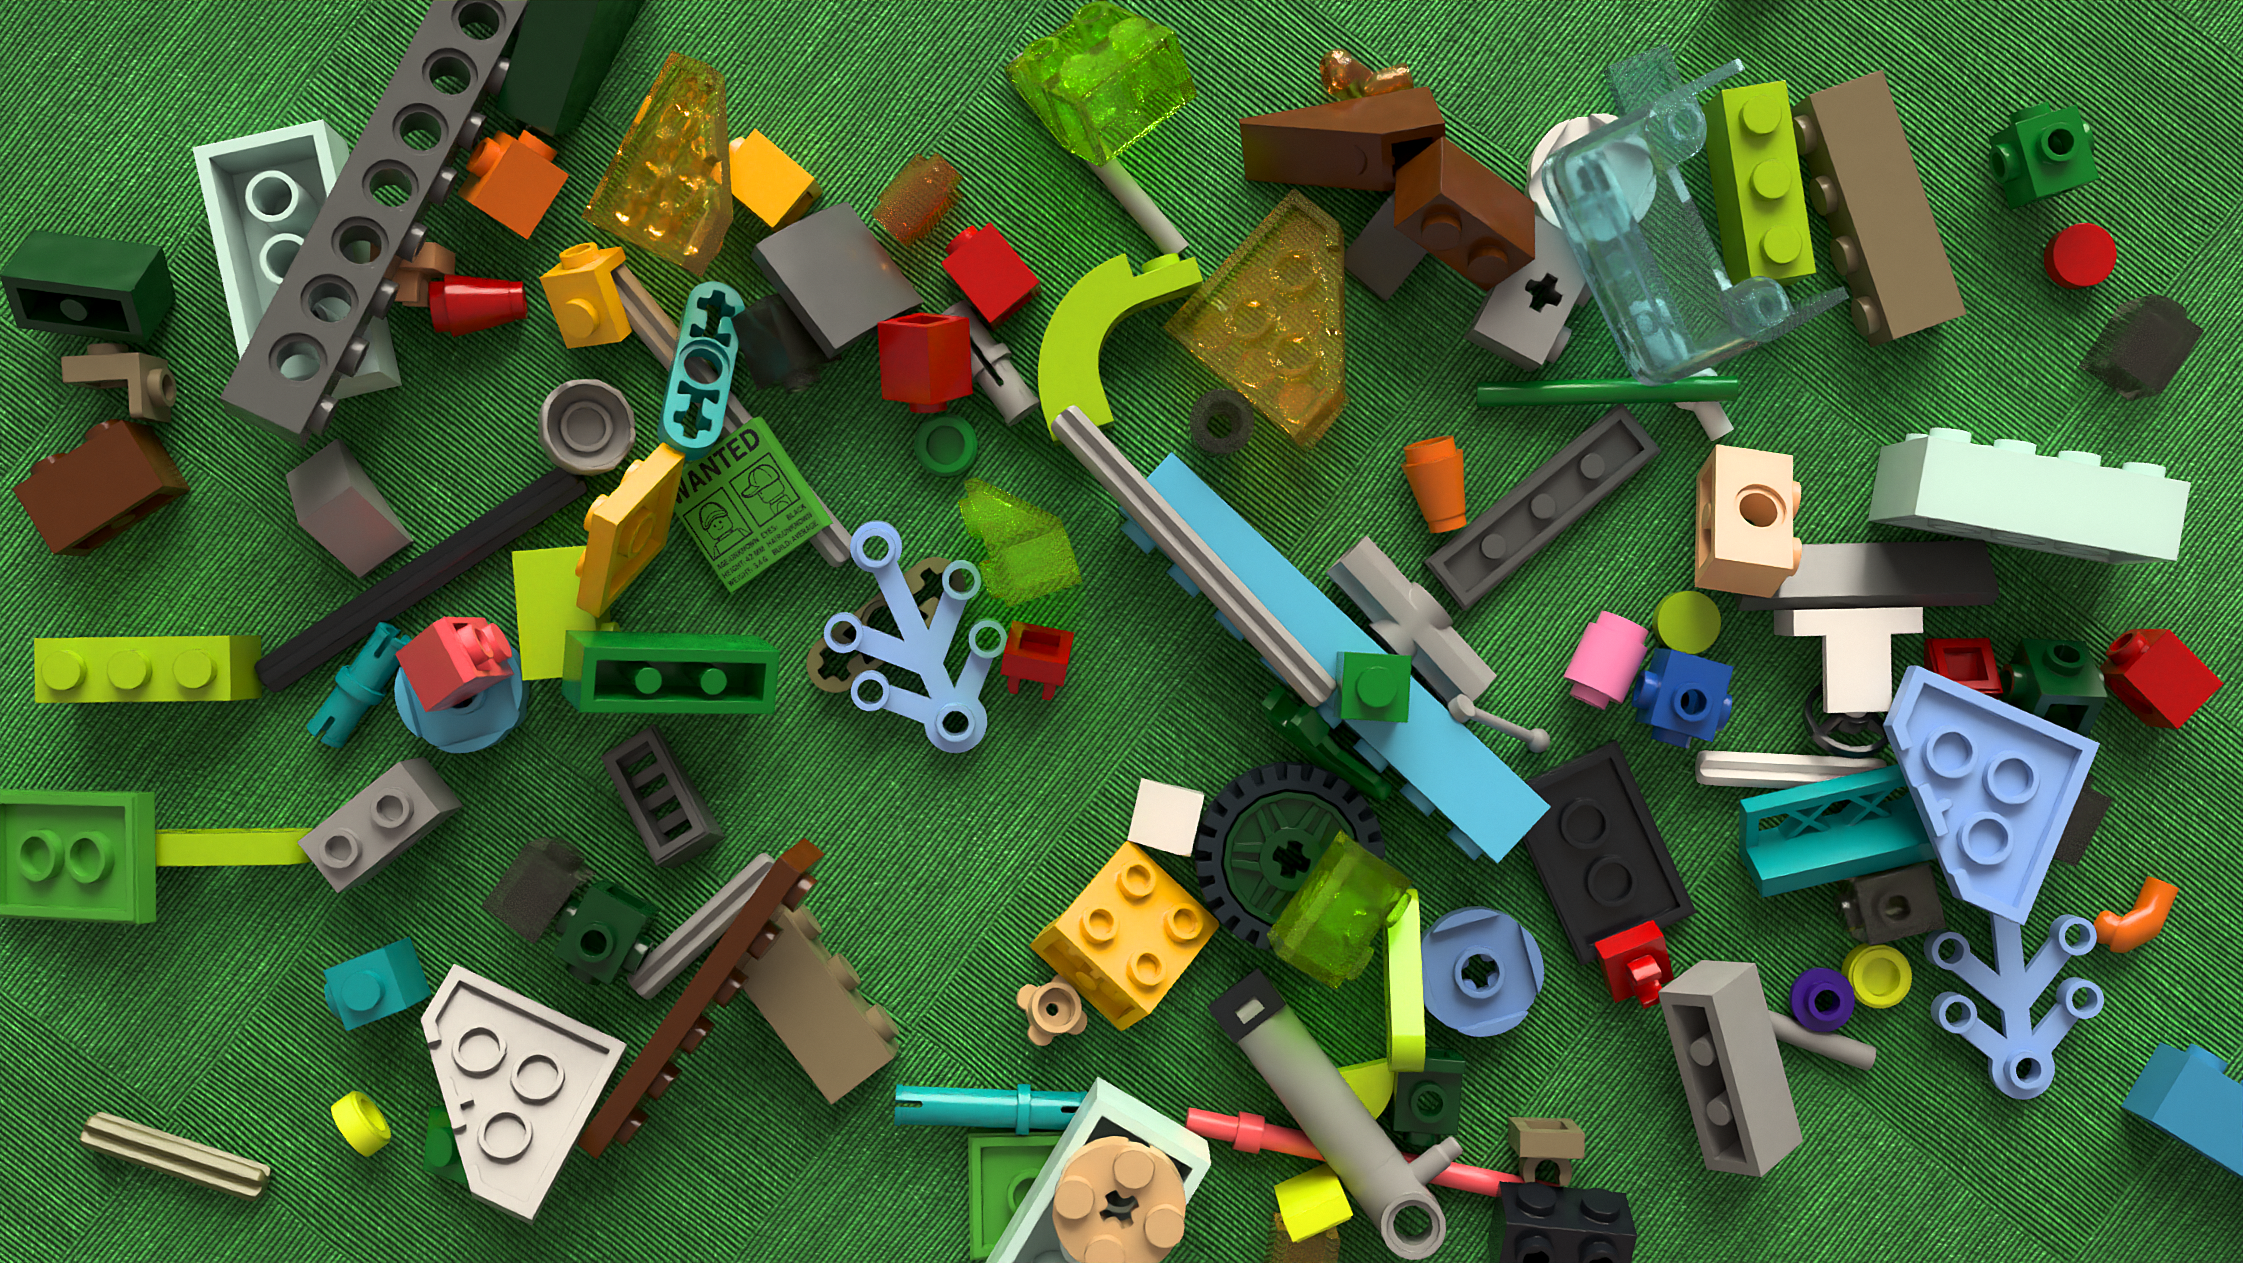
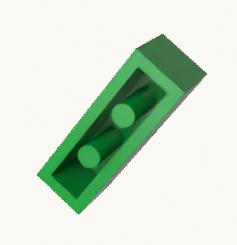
M566 630L561 695L579 713L774 714L780 651L757 635Z

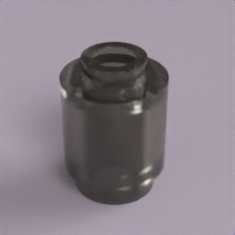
M1215 389L1205 393L1194 404L1188 419V434L1192 444L1199 452L1211 458L1221 459L1235 455L1246 445L1253 433L1255 425L1253 409L1241 394L1233 390ZM1218 415L1227 418L1231 424L1230 434L1225 438L1213 437L1207 429V423L1210 418Z

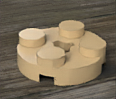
M1119 1136L1094 1140L1077 1150L1068 1159L1061 1171V1177L1055 1186L1052 1213L1056 1233L1068 1253L1081 1263H1159L1180 1242L1184 1235L1186 1210L1184 1185L1174 1163L1163 1151L1149 1144L1148 1148L1138 1142H1129L1128 1137ZM1117 1190L1122 1198H1129L1131 1196L1136 1198L1138 1203L1130 1209V1218L1125 1220H1119L1116 1216L1109 1218L1102 1212L1108 1207V1193Z

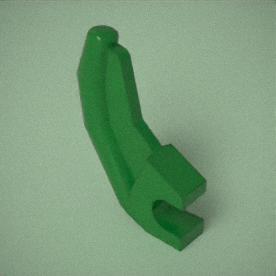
M1277 684L1261 703L1267 719L1274 728L1321 768L1338 775L1358 792L1379 801L1386 800L1392 792V784L1341 750L1327 736L1330 727L1314 707L1305 702L1300 708L1289 699L1285 689Z

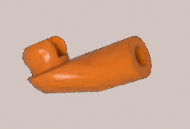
M2147 876L2132 910L2125 914L2124 917L2117 916L2109 910L2101 911L2093 924L2097 933L2096 942L2109 945L2111 952L2127 953L2151 941L2160 933L2179 888Z

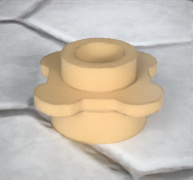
M1060 974L1055 975L1050 983L1039 987L1027 984L1018 991L1016 996V1003L1019 1008L1025 1010L1030 1025L1027 1031L1028 1039L1037 1046H1046L1051 1043L1053 1037L1066 1032L1071 1035H1078L1083 1032L1087 1025V1015L1082 1011L1081 1000L1075 991L1076 989ZM1048 1004H1054L1057 1007L1056 1015L1051 1016L1047 1013L1046 1008Z

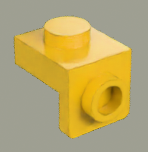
M594 242L570 247L559 254L561 262L539 278L567 349L621 342L633 332L610 273L626 260L622 247L598 250Z

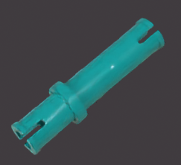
M896 1084L895 1103L921 1104L922 1107H895L894 1126L940 1125L1015 1128V1135H1028L1029 1129L1066 1130L1075 1113H1063L1061 1109H1078L1087 1095V1090H1080V1092L1031 1091L1030 1084H1017L1016 1090L903 1086V1084Z

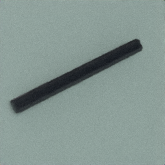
M559 466L555 467L259 659L254 666L258 679L273 693L283 691L374 632L379 622L388 623L585 495L589 487L584 476L570 474Z

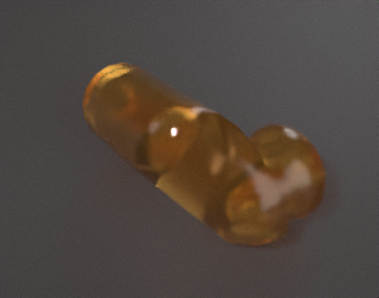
M1337 48L1328 51L1319 63L1323 86L1330 94L1341 101L1414 89L1413 79L1405 62L1373 72L1352 58L1347 50Z

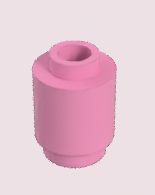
M1601 611L1596 623H1588L1563 676L1565 680L1574 684L1569 694L1601 710L1606 709L1609 701L1622 704L1647 653L1648 648L1643 644L1649 631L1621 616Z

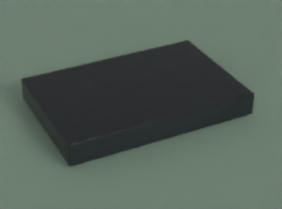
M1609 740L1523 780L1551 807L1520 840L1578 964L1583 966L1598 959L1594 945L1595 942L1654 920L1661 930L1697 913L1617 740Z

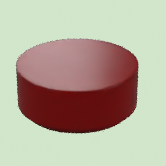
M2078 223L2060 230L2049 240L2044 251L2045 269L2049 277L2059 286L2072 290L2084 289L2102 282L2112 272L2117 257L2116 246L2110 234L2102 227L2092 223Z

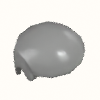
M598 379L571 380L558 386L546 397L537 416L539 444L552 463L570 474L596 476L609 472L624 460L635 444V418L632 408L621 391Z

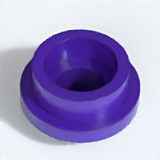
M1815 967L1802 972L1794 980L1789 991V1006L1793 1016L1805 1027L1818 1032L1833 1031L1844 1025L1850 1018L1855 1005V995L1849 981L1839 972L1825 967ZM1823 990H1830L1833 996L1831 1006L1824 1011H1817L1815 1007L1817 994Z

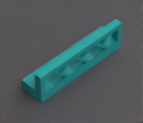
M1899 764L1741 799L1739 805V855L1761 897H1768L1937 858L1910 791L1901 799L1889 802L1882 801L1895 788L1907 786ZM1846 799L1852 801L1839 813L1827 816L1820 815L1833 802ZM1784 813L1790 815L1778 827L1759 831V819Z

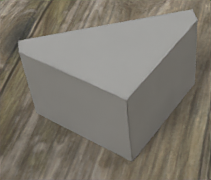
M337 438L286 474L298 524L358 578H365L414 543V540L342 439Z

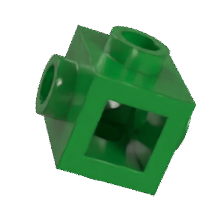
M2049 102L2021 109L2008 115L2011 124L2009 127L1988 138L1991 145L1989 151L1990 169L1996 181L2003 185L2010 210L2072 192L2099 179L2092 156L2094 152L2093 133L2089 125L2081 119L2077 104L2051 112Z

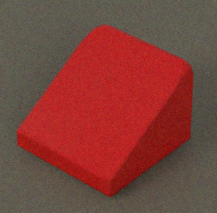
M1939 638L1925 640L1924 669L1999 700L2003 694V689L1990 638Z

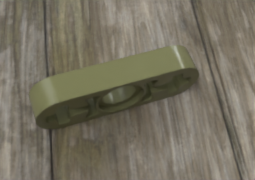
M930 557L920 561L903 574L913 598L926 588L927 582L923 575L927 571L932 570L937 575H942L945 568L952 561L941 557ZM960 568L954 570L951 573L954 580L949 583L950 586L959 592L966 591L967 583L963 571ZM880 592L853 613V615L858 617L862 625L869 627L872 614L877 609L888 606L883 593ZM937 597L928 599L918 607L921 611L928 614V618L924 620L927 629L930 627L940 600ZM843 621L831 631L832 637L839 643H850L854 639L849 637L847 632L854 626L847 621ZM823 637L810 649L806 665L808 675L817 687L827 692L839 693L851 690L855 677L861 672L867 670L876 671L887 662L875 658L869 663L866 654L860 652L846 665L851 673L848 679L844 680L839 675L827 678L822 669L828 663L824 652L830 647L826 644Z

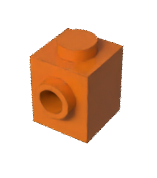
M498 130L492 139L489 137L482 139L471 153L466 165V169L470 171V174L457 192V195L528 240L569 177V174L551 163L558 152L532 134L523 130L517 140Z

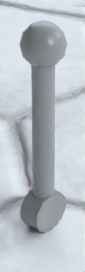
M1463 694L1456 696L1448 703L1451 715L1460 723H1464L1469 719L1524 741L1527 748L1535 753L1545 751L1550 745V736L1545 730L1540 728L1528 730L1478 709Z

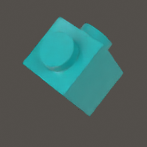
M410 936L323 970L327 980L324 988L326 1002L333 1015L342 1019L346 1031L407 1009L432 995Z

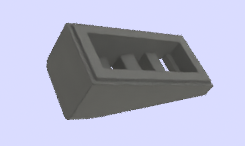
M651 725L601 756L656 866L669 869L677 868L725 838L713 813L659 726ZM654 753L658 762L632 777L627 768ZM666 776L669 784L645 798L641 790ZM678 799L682 807L658 820L655 812ZM690 822L693 828L671 841L668 835Z

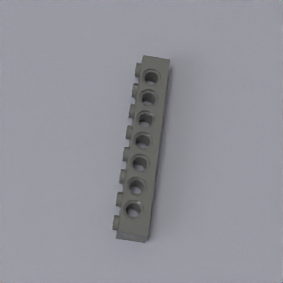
M433 0L220 396L221 403L227 414L301 448L305 447L312 432L320 436L324 435L339 405V400L331 395L342 374L353 378L367 354L370 342L362 338L372 317L375 316L383 320L395 301L400 284L392 281L403 259L413 263L426 241L429 227L423 225L422 222L432 203L443 207L454 188L458 171L452 169L451 166L461 147L471 152L484 130L487 116L481 114L480 111L490 93L497 97L500 95L511 61L508 58L517 42L530 0ZM470 23H483L493 29L495 35L485 40H477L466 35L462 28ZM443 76H453L462 80L467 85V88L459 94L449 95L438 91L433 86V82ZM424 130L433 134L439 142L431 149L416 150L409 147L403 141V138L412 131ZM395 185L403 188L410 197L400 206L389 207L377 202L373 198V194L383 186ZM355 241L370 242L380 250L379 256L367 264L353 263L346 259L342 253L350 243ZM328 297L339 298L345 301L351 308L346 317L336 322H325L316 318L312 314V309L318 301ZM295 355H308L320 364L318 372L312 378L305 381H294L286 378L281 373V367L288 358Z

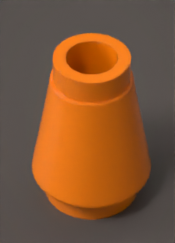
M1452 435L1434 437L1405 446L1403 450L1406 462L1401 464V468L1424 519L1428 523L1430 533L1447 532L1467 525L1465 516L1463 449H1456L1454 437Z

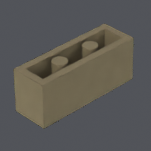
M802 904L795 912L790 911L788 908L785 909L776 922L777 925L784 929L777 942L760 961L751 957L742 972L749 977V980L743 989L832 1105L894 1058L900 1046L894 1039L899 1035V1030L881 1005L876 1003L872 1007L869 1006L856 989V986L861 981L855 969L842 954L837 953L833 957L817 937L822 933L819 922L812 912Z

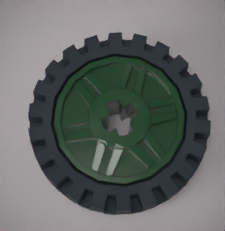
M1285 761L1256 766L1228 782L1212 799L1201 819L1195 843V869L1199 886L1212 912L1222 924L1243 941L1246 940L1255 947L1267 951L1272 949L1287 954H1295V951L1306 950L1307 952L1319 950L1326 943L1332 942L1334 944L1346 937L1345 933L1352 927L1357 928L1365 919L1364 914L1368 908H1373L1379 896L1377 891L1380 882L1383 883L1385 874L1384 856H1386L1385 844L1380 832L1381 828L1376 816L1360 793L1347 781L1324 768L1301 762ZM1288 841H1297V849L1305 857L1302 865L1299 867L1292 863L1290 872L1281 871L1282 865L1273 856V853L1278 846L1287 850Z

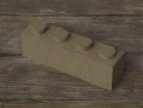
M1883 69L1810 94L1792 107L1790 110L1797 153L1805 156L1812 176L1809 183L1810 197L1816 211L1822 216L1825 215L1833 237L1830 242V254L1833 264L1842 276L1846 275L1854 298L1851 302L1852 319L1859 333L1867 336L1870 347L1872 348L1966 315L1963 301Z

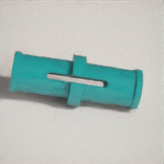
M379 622L375 632L352 665L342 666L334 678L337 686L316 716L306 725L308 731L314 737L324 730L326 734L320 740L321 742L335 748H342L345 745L348 736L370 705L380 704L387 694L384 685L400 664L395 654L412 640L407 634L403 635L399 640L396 636L400 633V629L388 623Z

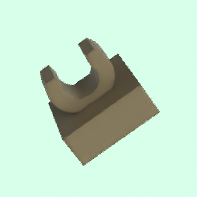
M1508 1117V1143L1520 1157L1518 1169L1524 1182H1535L1536 1166L1543 1160H1552L1555 1162V1180L1560 1186H1568L1572 1178V1167L1567 1158L1584 1159L1585 1133L1571 1118Z

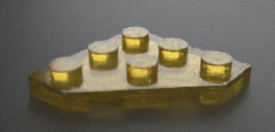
M671 51L580 218L608 234L701 278L709 263L720 252L723 238L733 221L725 77L706 62Z
M1293 188L1205 281L1202 287L1172 316L1163 328L1173 341L1300 447L1345 400L1344 233L1338 221Z

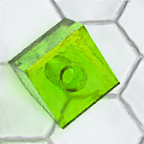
M1340 829L1323 856L1266 935L1277 956L1337 990L1345 978L1353 982L1363 972L1374 953V949L1368 945L1380 927L1384 924L1391 928L1404 914L1412 899V896L1406 891L1413 881Z

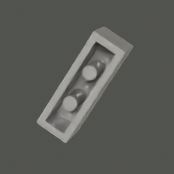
M1701 960L1659 990L1658 995L1704 1162L1708 1170L1762 1177L1801 1144L1803 1138L1756 963Z

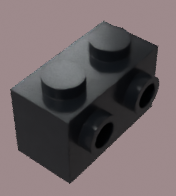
M1499 1181L1487 1244L1491 1263H1631L1637 1232L1626 1193L1610 1192L1601 1188L1578 1189L1546 1186L1537 1182L1513 1183Z

